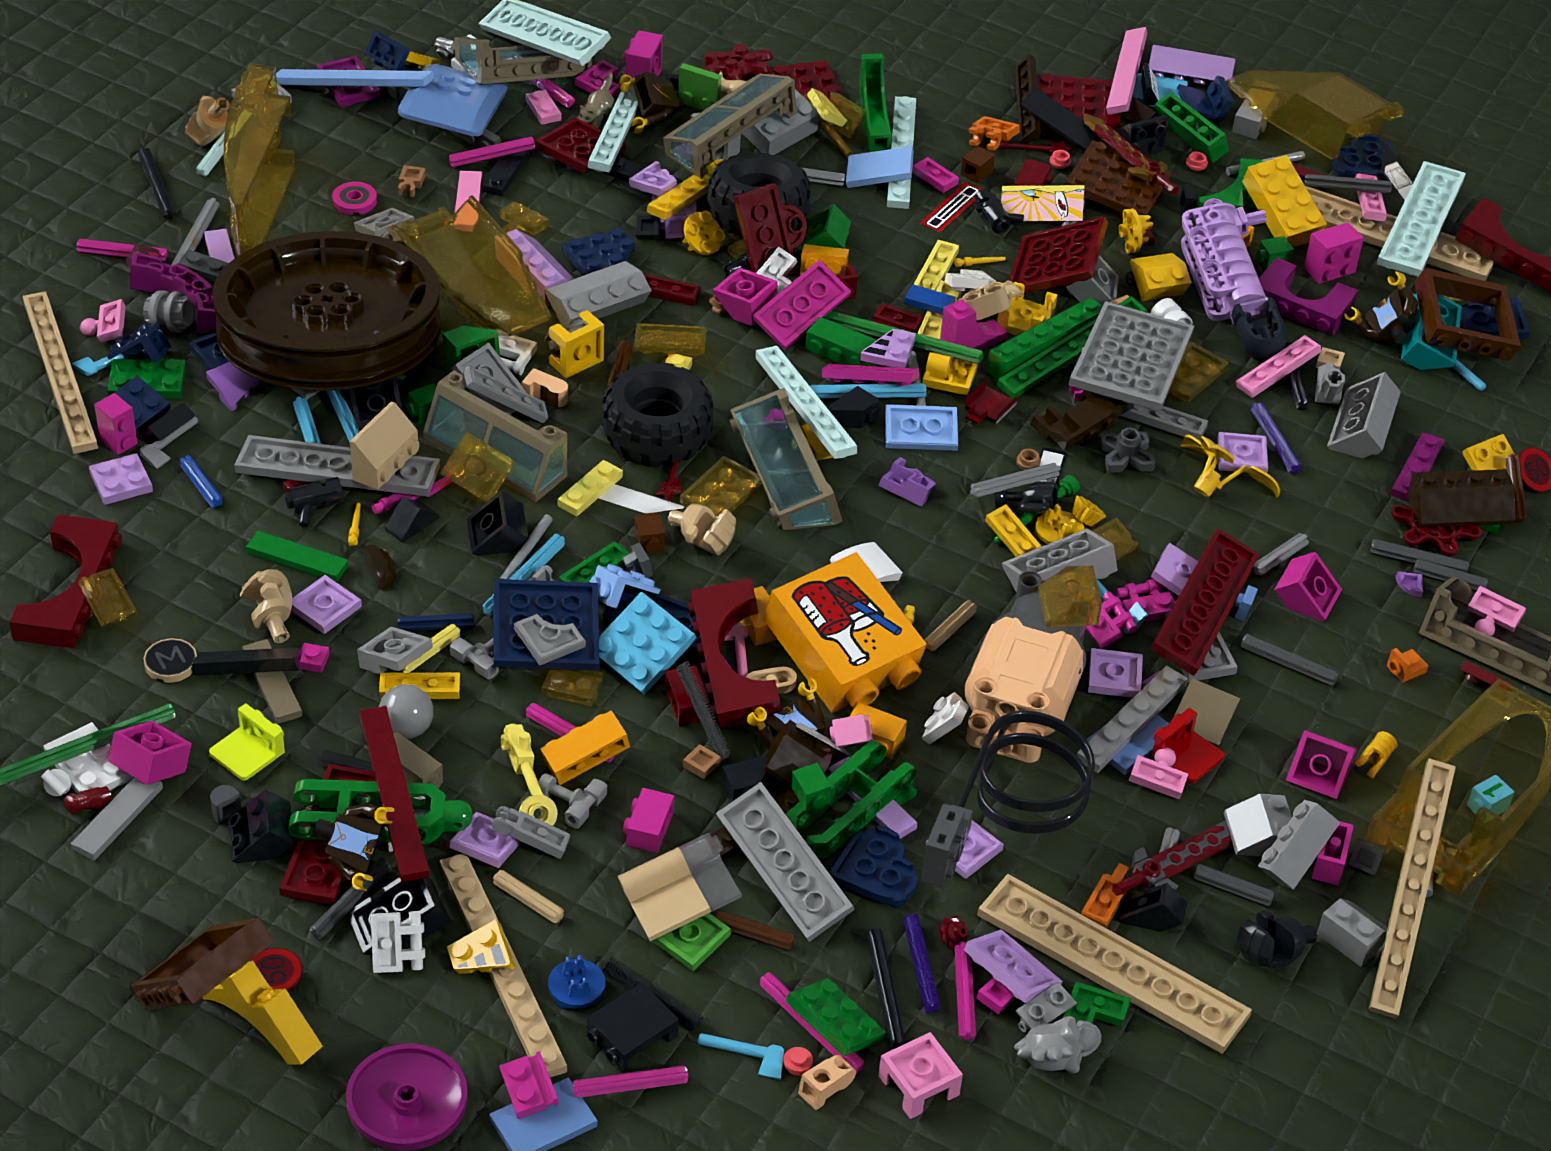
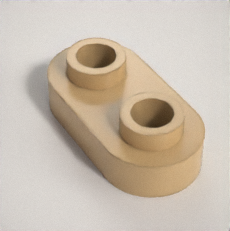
M776 667L750 672L746 678L761 681L775 680L778 694L794 690L797 674L789 667Z

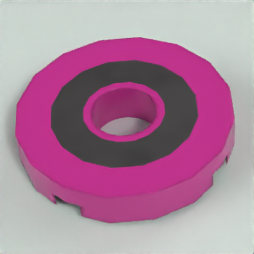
M348 182L339 185L333 191L332 201L334 208L339 212L347 215L359 212L360 215L371 211L376 206L377 193L369 184Z

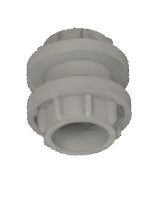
M158 290L146 299L143 315L146 323L151 325L157 322L162 332L168 328L170 332L181 333L193 323L195 307L192 300L188 299L183 292L174 291L169 293Z

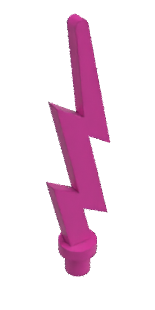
M460 468L434 482L428 498L464 475V469ZM394 493L388 498L379 499V503L372 505V511L374 514L387 513L391 511V507L400 502L402 497L415 500L420 496Z

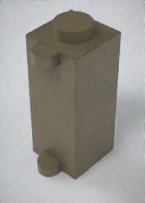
M394 732L406 783L434 784L439 788L443 783L442 764L399 732Z

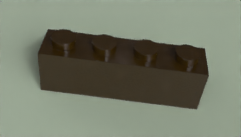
M1507 469L1420 472L1412 474L1407 496L1420 527L1515 523L1514 485Z

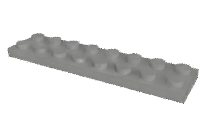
M248 435L234 467L235 473L306 482L320 481L322 484H326V479L338 477L343 487L428 497L440 468V459L412 455L405 462L404 466L391 476L389 481L385 482L379 489H375L353 481L351 450L349 447Z

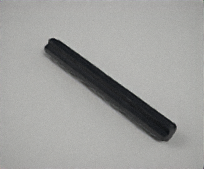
M143 146L137 152L162 216L169 218V220L173 219V216L176 214L174 206L150 149Z
M879 928L869 929L866 938L888 1042L892 1049H896L905 1044V1036L883 934Z

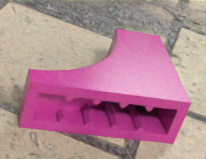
M959 300L945 306L943 309L941 340L983 350L1008 338V331L994 319L987 322H977V312L964 300Z

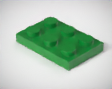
M113 359L107 390L108 396L115 393L135 376H138L163 398L181 399L186 362L185 360L159 359L156 362H153L152 359Z
M829 978L789 992L786 1002L844 1057L879 1043L885 1037L886 1031Z

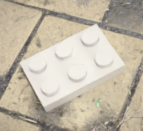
M91 722L43 745L44 751L96 732L98 729ZM110 744L55 765L56 768L63 769L69 773L72 780L71 787L77 794L80 791L95 787L107 786L109 790H112L133 779L132 775L120 771L117 766L108 762Z

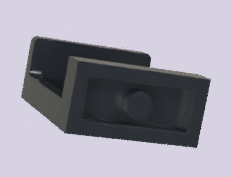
M641 982L588 1016L586 1036L593 1046H598L604 1052L606 1059L611 1065H616L623 1072L628 1069L629 1058L661 1037H664L668 1042L677 1038L679 1019Z

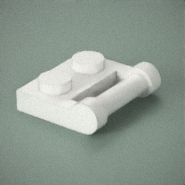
M497 330L500 355L514 359L516 362L500 358L514 374L522 375L525 366L537 351V342Z

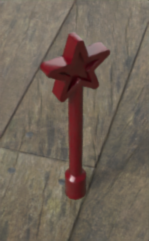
M1001 140L997 148L1049 151V156L1053 155V152L1056 150H1064L1069 154L1072 152L1071 147L1064 146L1063 140L1058 144L1049 142V146L1008 143Z
M678 461L672 463L669 481H663V488L655 493L657 497H665L667 502L671 501L673 495L683 493L681 487H679L681 484L679 479H675Z

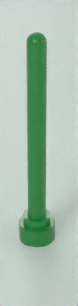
M1067 475L1059 481L1058 500L1062 497H1071L1080 490L1079 482L1075 477ZM1025 513L1019 520L1026 526L1041 513ZM998 535L994 537L995 544L1001 545L1004 543Z

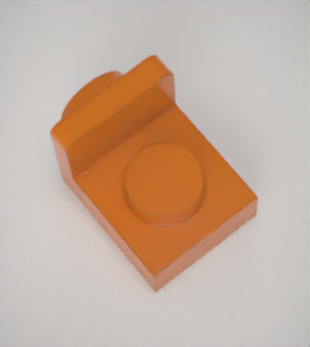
M1397 648L1392 649L1387 663L1391 673L1396 675L1403 683L1426 673L1429 666L1413 649L1401 653Z

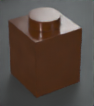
M979 146L975 147L962 158L961 175L979 184L993 172L995 154Z
M659 512L635 515L634 535L636 542L641 544L646 553L664 551L665 532Z

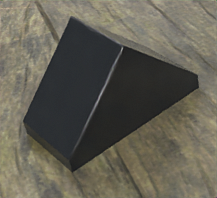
M402 497L385 526V531L403 543L439 519V514L422 502Z

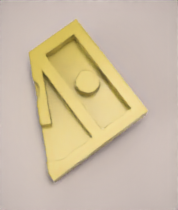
M812 88L807 93L811 100V105L818 111L822 119L832 126L836 124L843 127L847 119L822 92Z

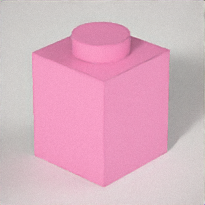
M857 715L832 720L833 726L830 727V736L832 742H836V747L865 744L873 739L868 715Z

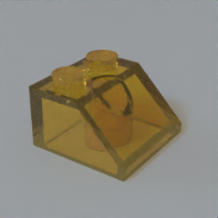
M466 431L441 471V474L488 502L497 493L515 461Z
M1093 565L1067 566L1038 585L1046 627L1098 625L1102 600Z

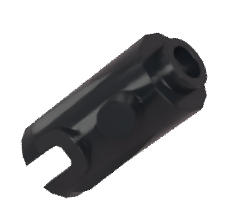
M980 190L975 194L974 198L977 202L973 203V207L994 233L1007 231L1011 222L1023 223L1024 214L1008 213L1005 211L1001 201L990 190Z
M338 477L326 479L325 486H322L320 481H315L311 484L289 488V494H285L288 509L292 508L294 513L300 512L298 524L301 527H308L310 513L318 507L324 506V508H327L336 503L344 502L343 491Z

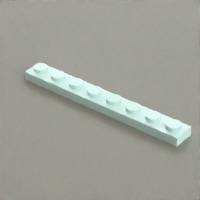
M631 85L630 91L620 92L589 158L588 168L598 172H610L639 108L633 85Z
M895 96L891 149L913 147L916 98ZM911 179L889 182L887 207L909 209Z
M773 346L756 350V360L779 389L785 388L789 402L833 458H844L857 454L855 442L779 347Z

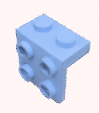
M608 564V567L598 565L595 575L590 580L592 583H597L598 600L614 608L618 606L625 584L659 594L661 590L654 586L655 581L644 577L645 575L631 570L629 573L612 564Z

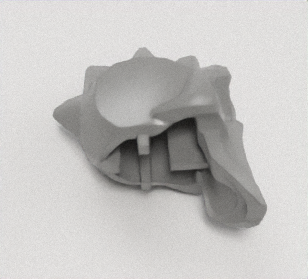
M1068 1016L1054 1023L1033 1027L1022 1040L1014 1045V1048L1018 1051V1057L1027 1059L1034 1068L1048 1071L1065 1069L1070 1074H1073L1080 1070L1082 1057L1091 1054L1099 1047L1102 1036L1100 1030L1094 1024L1080 1020L1076 1023L1074 1017Z

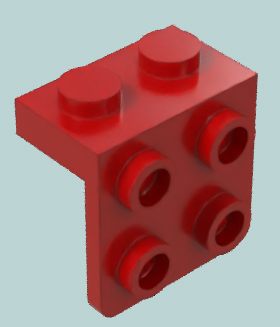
M1188 708L1182 714H1176L1166 727H1161L1156 731L1153 737L1154 746L1151 756L1155 757V753L1159 749L1165 747L1172 749L1176 755V761L1171 767L1188 773L1186 781L1196 783L1224 759L1225 754L1215 745L1194 732L1197 712L1191 708Z

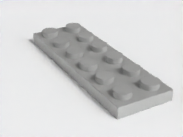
M762 782L716 813L719 820L808 942L855 910L846 895Z

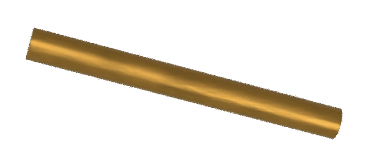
M807 95L803 96L809 103L811 102ZM820 116V126L844 156L849 158V155H853L851 149L835 129Z

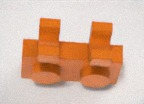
M983 116L969 128V133L974 134L973 138L969 140V145L978 146L983 136L991 139V142L987 144V149L995 151L999 147L1001 140L1008 141L1020 133V125Z

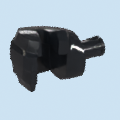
M1262 910L1256 915V923L1247 920L1240 926L1237 942L1242 955L1251 963L1263 967H1284L1294 962L1302 954L1306 943L1310 944L1316 941V938L1309 937H1316L1317 931L1312 925L1302 927L1292 917L1287 916L1275 919L1271 912Z

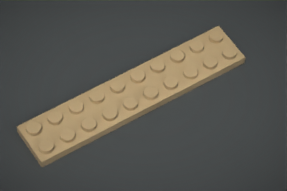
M1305 186L1327 223L1325 229L1349 222L1364 237V242L1383 248L1397 219L1396 216L1387 214L1385 222L1363 218L1360 204ZM1440 232L1427 263L1455 274L1486 281L1496 262L1456 241L1455 236Z
M1009 874L1005 876L978 908L977 916L1115 994L1131 998V1003L1221 1054L1224 1053L1251 1015L1252 1009Z

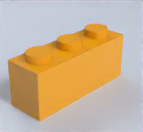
M611 710L596 716L592 721L581 727H575L563 737L551 740L540 749L549 770L557 779V783L562 785L630 748L627 733Z

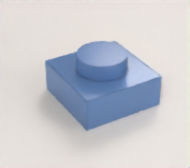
M1248 585L1244 594L1239 593L1234 607L1238 608L1234 618L1244 622L1257 593V588Z

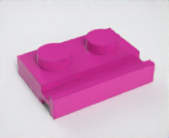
M540 1051L536 1052L535 1056L529 1058L525 1056L499 1065L518 1119L546 1110V1107L549 1105H559Z

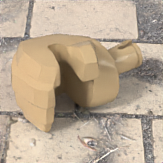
M203 96L201 98L197 112L190 117L189 122L185 126V134L193 142L205 146L219 138L224 132L229 120L227 110L230 107L228 101L222 104L225 98L220 97L217 100L210 96Z
M691 504L684 512L672 510L668 516V523L671 526L681 527L685 541L718 556L730 545L735 533L736 518L727 509L717 517L708 507L701 504Z
M267 569L265 571H257L242 587L240 597L257 602L258 606L251 614L255 627L257 629H269L274 642L283 643L290 637L283 623L288 619L292 608V593L288 580L279 570Z

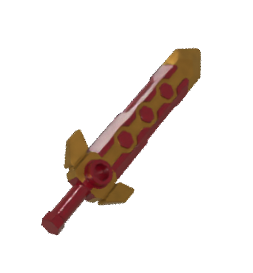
M1088 114L1083 115L1084 124L1134 166L1128 168L1130 173L1150 183L1157 181L1170 195H1176L1179 191L1178 186L1164 177L1167 173V165L1162 161L1159 163L1151 161L1102 119Z

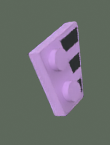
M892 329L861 352L860 361L905 368L915 342L916 333Z

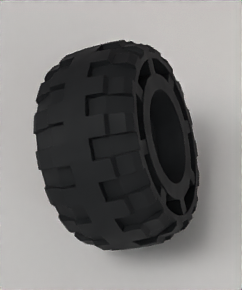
M769 153L734 155L729 157L728 160L724 159L714 169L713 175H710L708 209L711 210L712 217L718 222L720 227H724L726 231L743 237L733 196L774 183L777 184L781 204L797 207L806 219L811 199L810 180L805 170L800 168L799 164L793 160H787L783 156H774ZM793 218L791 228L795 230L798 226V221L796 218Z
M649 362L641 366L635 365L627 368V372L619 373L604 393L602 403L604 435L611 446L616 449L617 453L624 458H631L632 462L641 465L642 463L650 464V466L669 464L670 466L674 461L680 463L683 459L689 460L695 456L696 452L700 451L710 438V431H712L713 426L712 396L709 394L703 380L697 375H692V371L684 367L679 368L674 366V364L665 362L664 364Z

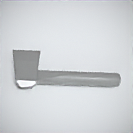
M194 416V418L163 440L144 445L140 448V456L156 470L171 460L161 449L198 423L197 417Z

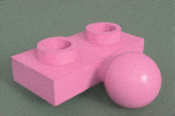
M120 299L100 305L99 320L93 318L84 319L80 325L81 332L87 336L97 333L101 343L122 337L126 308L123 300Z
M1481 586L1468 605L1469 611L1485 618L1477 621L1474 629L1490 636L1495 632L1494 623L1514 632L1526 611L1525 607Z
M1168 747L1157 750L1154 757L1155 761L1138 755L1129 781L1180 799L1188 773L1172 768L1176 761L1174 751Z

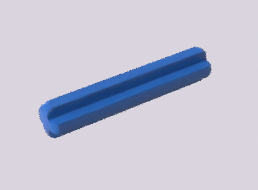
M189 455L185 458L182 457L180 459L181 468L212 508L221 506L223 503L222 496L195 460Z

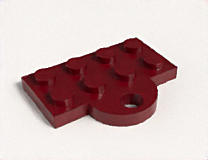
M771 183L733 196L751 271L757 273L778 246L794 257L792 249L799 246L806 235L807 223L804 214L797 207L781 204L777 184ZM793 218H796L798 221V226L795 230L791 228ZM795 264V266L790 270V272H789L788 274H791V273L797 271L796 264Z

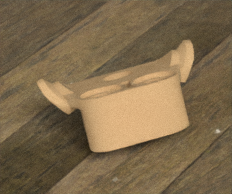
M1009 280L1005 283L992 281L991 284L976 290L970 289L968 293L957 301L964 300L977 312L976 320H981L1008 309L1013 297H1022L1023 294Z

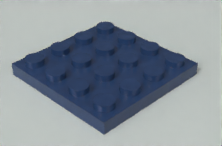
M494 579L493 667L599 670L597 583ZM536 614L551 624L566 625L573 623L585 639L586 645L582 649L539 666L514 630V623Z

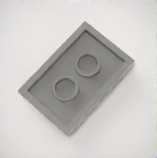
M489 343L452 367L453 371L455 370L464 375L463 371L468 366H472L527 393ZM466 387L471 394L510 416L517 412Z

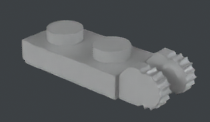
M501 806L497 809V817L491 823L492 828L503 836L510 835L521 842L561 859L570 839L569 833L522 811L519 812L506 806Z

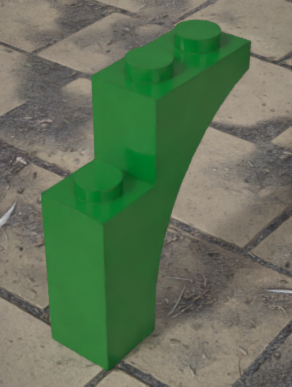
M882 53L861 54L858 91L862 101L861 124L869 152L891 149L892 132L885 100L884 57Z
M1241 158L1235 182L1221 192L1199 197L1197 208L1204 207V203L1207 200L1215 198L1223 203L1234 205L1236 209L1239 207L1257 209L1242 181L1248 167L1262 163V160Z

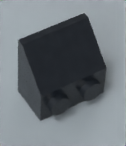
M502 490L467 518L471 552L474 555L511 553L528 539L523 503Z

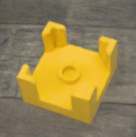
M1014 282L1021 290L1023 296H1014L1010 307L998 313L997 322L1008 333L1018 336L1054 317L1057 294L1047 292L1045 303L1041 305L1023 299L1025 285Z
M588 310L579 313V317L588 325L569 333L560 324L549 327L550 338L560 346V358L550 355L549 364L565 378L604 361V324Z

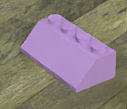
M1153 45L1149 66L1154 76H1169L1172 79L1192 80L1193 84L1202 86L1205 83H1212L1218 75L1224 77L1228 87H1230L1235 58Z
M515 229L497 236V258L544 307L551 305L544 292L545 289L574 279L536 239Z

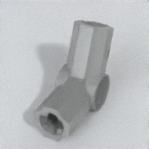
M1324 363V365L1319 366L1317 369L1316 403L1339 405L1341 402L1345 375L1340 372V369L1335 368L1332 363Z

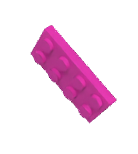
M819 260L758 310L752 319L785 351L804 335L819 317L824 318L851 295V290Z

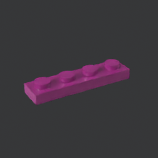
M1422 432L1392 488L1391 496L1410 502L1407 492L1412 474L1431 471L1443 448L1444 439Z

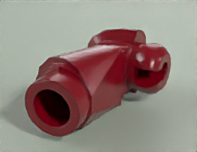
M107 786L95 787L80 791L79 794L70 793L66 795L64 807L69 813L77 815L79 811L84 809L103 808L104 805L112 801V796Z

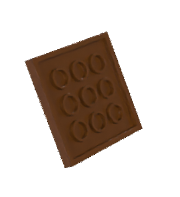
M1092 140L1065 182V185H1085V198L1122 213L1124 209L1133 208L1137 211L1138 215H1149L1164 190V187L1157 181L1150 183L1130 173L1128 168L1134 167L1115 149ZM1167 171L1164 177L1170 180L1172 172Z

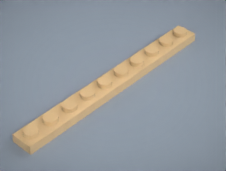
M45 291L22 296L73 454L98 449L97 440L47 293Z
M1430 758L1426 762L1368 1010L1397 1019L1401 1008L1456 767Z
M462 853L439 860L440 869L470 933L495 919L498 921L468 856ZM506 938L516 968L513 970H506L504 967L492 968V971L489 972L528 1058L535 1056L536 1052L540 1051L550 1078L567 1073V1064Z

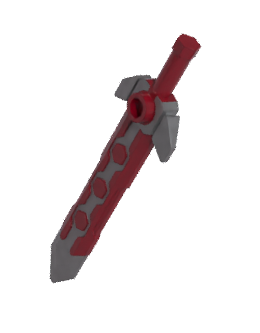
M1226 820L1151 858H1147L1143 847L1136 850L1131 865L1134 868L1133 876L1113 884L1112 891L1116 896H1119L1140 884L1147 889H1151L1168 883L1176 890L1178 885L1169 880V878L1233 846Z

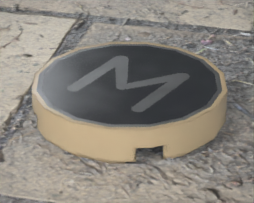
M170 638L160 640L152 644L145 652L143 659L146 673L152 679H162L166 683L181 681L193 673L192 661L197 654L195 648L182 639Z

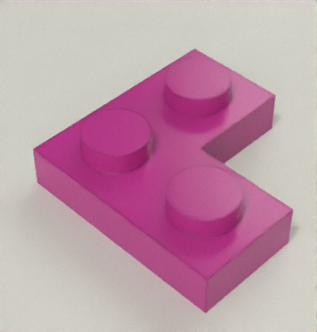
M601 60L575 78V85L592 93L600 89L608 73L611 72L613 78L618 75V67ZM612 81L609 93L614 98L620 94L621 85Z

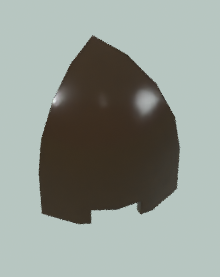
M1133 96L1129 111L1120 113L1125 118L1134 122L1151 119L1157 115L1155 111Z
M376 545L364 546L365 565L380 590L390 586L395 580L396 569L387 550L379 549Z

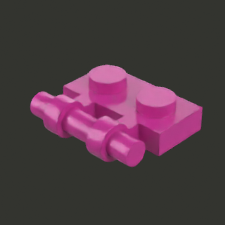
M1154 579L1146 580L1145 583L1137 585L1134 583L1125 584L1124 587L1116 589V596L1118 598H1127V600L1122 601V607L1126 612H1129L1135 602H1138L1147 612L1148 616L1144 622L1164 619L1165 611H1171L1175 603L1169 591L1159 592V590H1164L1166 587ZM1147 593L1148 596L1139 597L1138 594Z
M1106 592L1103 595L1105 602L1101 604L1096 598H1093L1090 602V616L1085 630L1100 649L1122 638L1120 628H1126L1129 633L1135 632L1138 628L1134 623V617L1130 612L1124 610L1121 600L1116 596L1114 597L1111 592ZM1108 613H1115L1117 617L1111 619Z

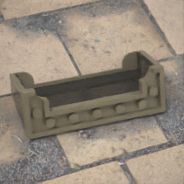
M1452 576L1437 588L1419 634L1551 693L1550 636L1521 623L1517 625L1514 632L1494 623V634L1492 636L1474 629L1477 621L1485 618L1468 610L1472 597V588L1467 582Z

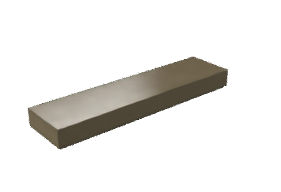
M268 639L242 646V650L272 649ZM283 671L253 673L276 724L302 717V710Z

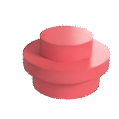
M1056 150L1050 156V164L1056 169H1065L1071 165L1070 154L1064 150Z
M1192 152L1186 159V165L1193 171H1201L1207 167L1208 161L1205 154Z
M794 1047L786 1051L783 1063L789 1073L800 1076L810 1070L813 1064V1057L807 1049Z

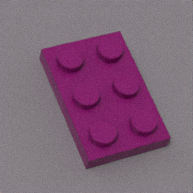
M357 56L316 65L317 70H366ZM326 86L340 107L351 106L352 104L381 97L378 86Z

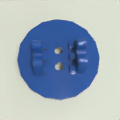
M578 955L576 959L566 957L565 962H561L552 970L548 980V990L552 998L557 1002V1006L561 1009L585 1008L601 1002L605 991V976L597 965L584 960L582 955Z

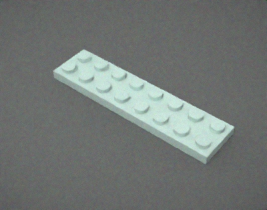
M502 0L479 22V25L485 31L580 66L588 63L611 39L608 31L520 0Z
M1423 162L1379 254L1377 265L1419 277L1462 186L1466 173L1430 162Z

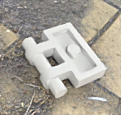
M420 911L409 912V923L401 924L400 912L371 914L373 973L402 972L403 960H411L412 970L423 969L425 948L422 947L421 933L424 932V923L421 922ZM410 934L411 948L402 949L401 935Z

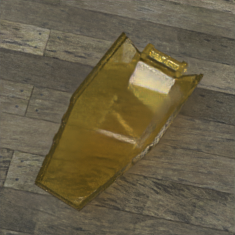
M473 195L469 196V199L453 215L443 206L432 214L413 221H404L402 223L403 228L397 225L392 226V229L407 247L419 253L432 265L437 273L441 292L463 316L477 327L497 330L499 336H513L551 320L548 307L543 297L537 291L535 280H532L530 276V269L522 259L523 254Z

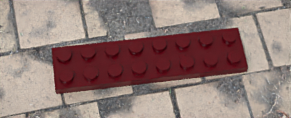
M1217 528L1150 649L1182 670L1195 676L1260 554Z

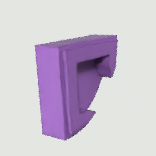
M1397 572L1396 582L1404 592L1422 598V574Z

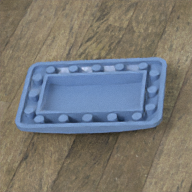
M430 64L425 66L422 71H433L434 79L425 87H410L398 107V114L406 119L469 136H480L503 100L508 87L504 83L478 84L466 71L440 64Z

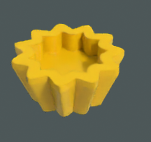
M1077 495L1072 514L1077 519L1092 527L1106 517L1098 506Z

